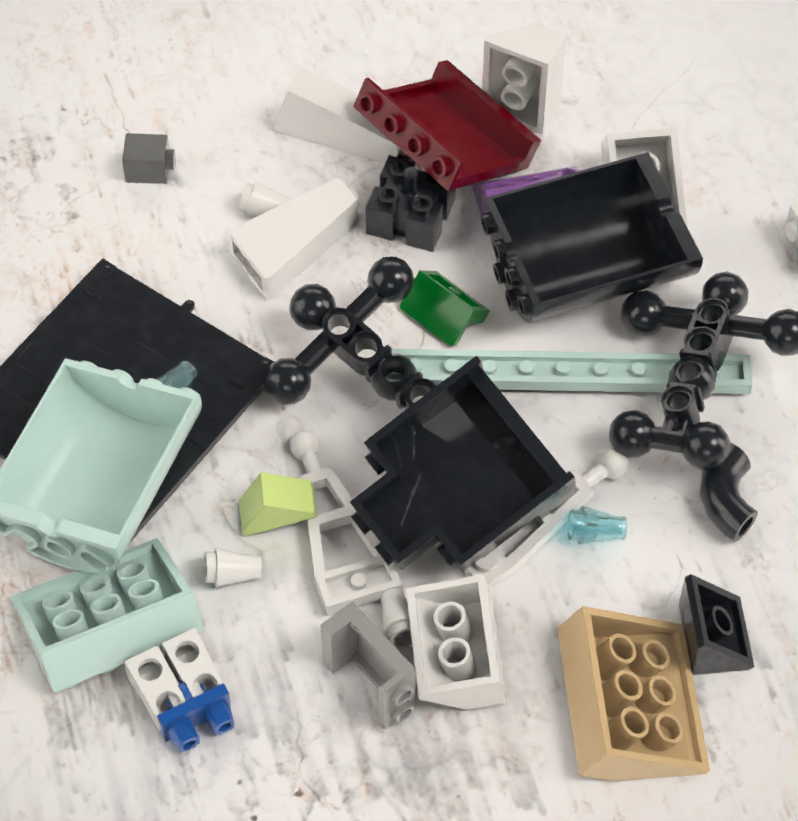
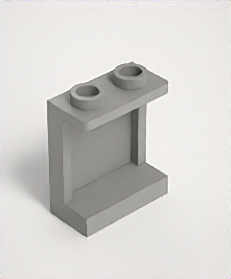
M352 601L320 625L323 663L332 673H335L351 660L378 688L379 723L386 729L394 722L396 724L404 722L413 713L416 706V669Z

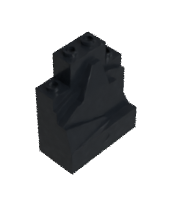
M476 355L364 441L365 446L370 452L365 456V459L378 475L384 471L386 474L350 501L356 511L350 517L364 535L372 531L380 543L374 548L388 566L396 562L400 569L403 570L440 541L442 545L436 549L450 567L457 563L464 572L479 559L486 557L534 518L538 517L539 520H542L573 496L577 489L575 476L570 471L568 473L564 471L484 372L482 362Z

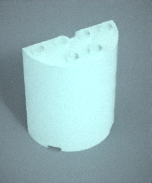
M65 358L0 469V533L4 536L14 533L28 542L25 550L46 561L70 570L90 574H104L108 567L115 569L200 414L202 408L200 394L187 387L179 389L164 385L153 378L141 379L139 383H134L132 376L125 371L119 369L111 371L97 367L89 361L78 362Z

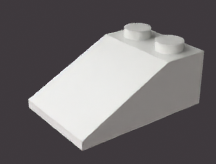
M677 128L606 134L601 142L603 164L648 152L671 195V202L675 213L680 212L688 228Z

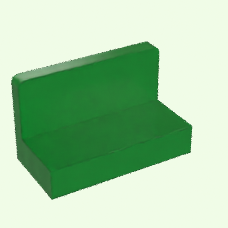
M419 270L414 279L412 290L400 303V309L449 346H456L469 323H483L490 312L489 309L437 271Z

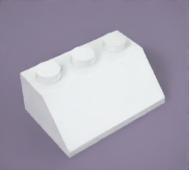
M534 24L488 35L484 40L482 90L529 130L542 135L560 108L566 36Z
M485 574L406 588L419 699L465 710L507 703L493 599Z

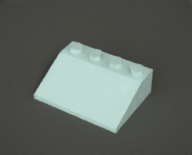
M158 538L126 550L115 569L108 567L104 574L73 571L11 596L53 693L62 689L73 688L80 682L101 673L112 672L118 666L125 664L124 661L157 645L159 649H162V643L193 628H196L198 633L205 631L193 591Z

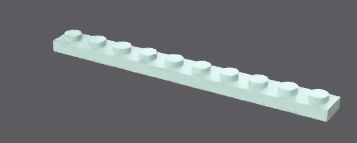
M392 349V354L399 353L408 357L415 365L417 372H421L423 378L429 379L436 386L477 355L482 362L484 372L499 390L664 392L667 389L669 371L676 362L681 360L679 354ZM726 354L721 368L717 371L715 390L712 393L750 394L752 389L750 355ZM393 372L388 374L385 379L396 382L402 379L403 375Z

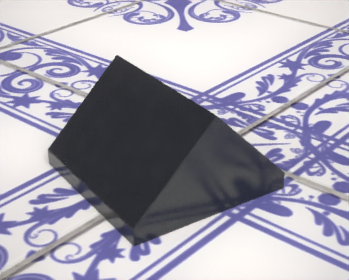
M692 574L684 577L679 609L686 636L692 675L745 671L754 668L740 596Z

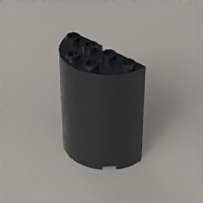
M648 152L486 197V213L480 215L483 230L486 235H490L497 263L493 264L497 283L499 285L505 284V297L510 311L517 310L521 318L527 323L695 275L700 271L703 263V257L680 212L675 213L673 209L671 195Z

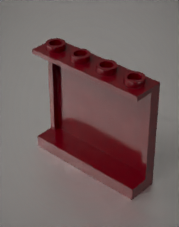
M448 60L438 62L432 78L429 80L382 90L369 77L365 78L353 105L360 114L447 191L528 168L542 141Z

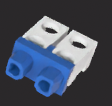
M196 628L162 643L164 656L157 645L124 661L127 678L133 689L141 697L164 741L171 740L180 753H185L200 743L195 727L205 722H208L214 735H221L234 728L229 692L222 682ZM189 644V646L177 651L181 646ZM154 662V663H152V664H149V665H147V666L141 668V666L144 665L145 663Z

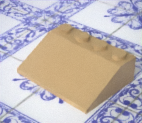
M582 606L557 628L579 776L622 781L702 775L710 771L683 624Z

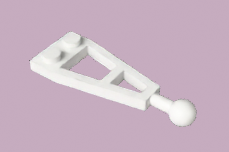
M310 431L296 433L290 441V450L294 457L302 460L308 474L302 475V479L311 480L314 490L327 487L341 507L325 513H317V517L307 520L315 584L326 614L336 613L352 601L356 606L380 600L381 595L389 589L398 588L402 590V583L394 563L388 566L374 548L380 543L372 531L364 535L350 517L356 512L350 503L353 500L331 467L322 469L317 457L320 450L318 437ZM352 524L373 555V558L326 571L320 533Z
M614 448L603 452L600 456L599 464L586 473L580 475L575 468L569 470L575 476L577 492L555 513H549L542 520H539L538 517L534 518L540 527L507 558L497 547L486 557L479 559L465 570L466 576L485 574L489 588H492L514 574L593 498L592 486L606 477L617 479L624 476L629 469V459Z

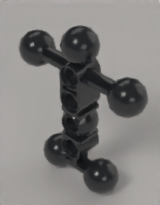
M383 257L376 261L368 273V287L346 309L336 308L333 295L327 288L319 284H305L295 291L289 305L292 319L299 327L308 331L320 329L323 331L295 359L280 358L269 366L263 383L266 393L273 401L282 405H295L302 401L310 390L312 381L310 375L332 353L337 355L356 373L366 376V380L372 384V387L379 396L389 401H396L399 409L403 407L405 409L409 408L414 404L412 401L416 397L424 396L436 387L432 381L423 378L421 372H417L415 365L408 357L399 353L392 354V348L389 345L384 347L381 338L363 323L384 302L398 303L409 295L414 285V275L406 261L398 257ZM338 326L348 328L347 332L340 335L332 333L331 330ZM365 349H371L376 352L369 358L358 356V353ZM393 372L403 375V378L396 382L385 379L388 374Z
M728 271L716 273L706 281L702 290V302L698 304L695 310L666 306L658 294L648 290L634 292L628 296L622 304L621 319L630 333L642 337L653 335L660 331L662 327L687 330L684 336L685 349L682 348L680 350L681 360L676 362L669 371L667 389L661 395L660 401L665 416L662 427H656L655 423L646 413L638 410L622 412L610 424L609 441L611 446L627 458L641 457L653 448L683 453L688 463L700 470L714 469L722 465L730 452L731 441L729 436L718 424L709 421L700 422L699 412L704 411V400L708 399L715 390L717 371H719L724 362L732 338L736 336L764 340L768 348L775 354L781 356L795 355L798 353V312L792 309L778 310L767 319L737 315L747 305L749 290L739 275Z

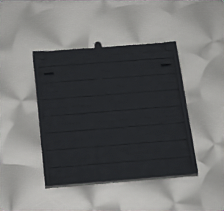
M102 258L0 366V457L4 460L7 459L65 358L78 362L89 361L97 367L111 371L115 369L125 371L132 376L134 383H139L141 379L153 378L167 386L179 389L187 387L194 390L201 397L202 408L200 414L132 538L133 540L265 389L263 383L265 373L274 361L266 356H262L191 313L195 309L193 300H186L180 306Z

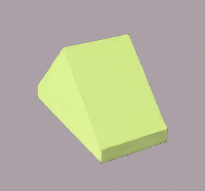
M260 472L239 499L241 532L243 536L246 537L317 517L314 486L311 480Z

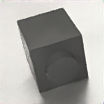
M126 133L122 156L125 183L167 184L169 170H175L176 163L175 149H169L168 135Z

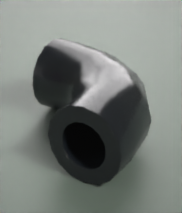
M730 443L729 456L722 465L714 469L702 470L700 497L708 518L725 536L733 542H737L751 528L756 520L758 511L741 497L738 490L741 478L751 468L750 460L742 449Z

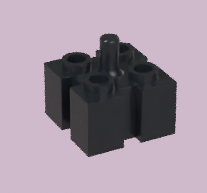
M389 155L380 174V187H374L365 207L366 234L393 241L395 235L406 237V245L433 252L442 232V219L447 221L455 202L456 189L447 191L426 171L417 170L416 162Z

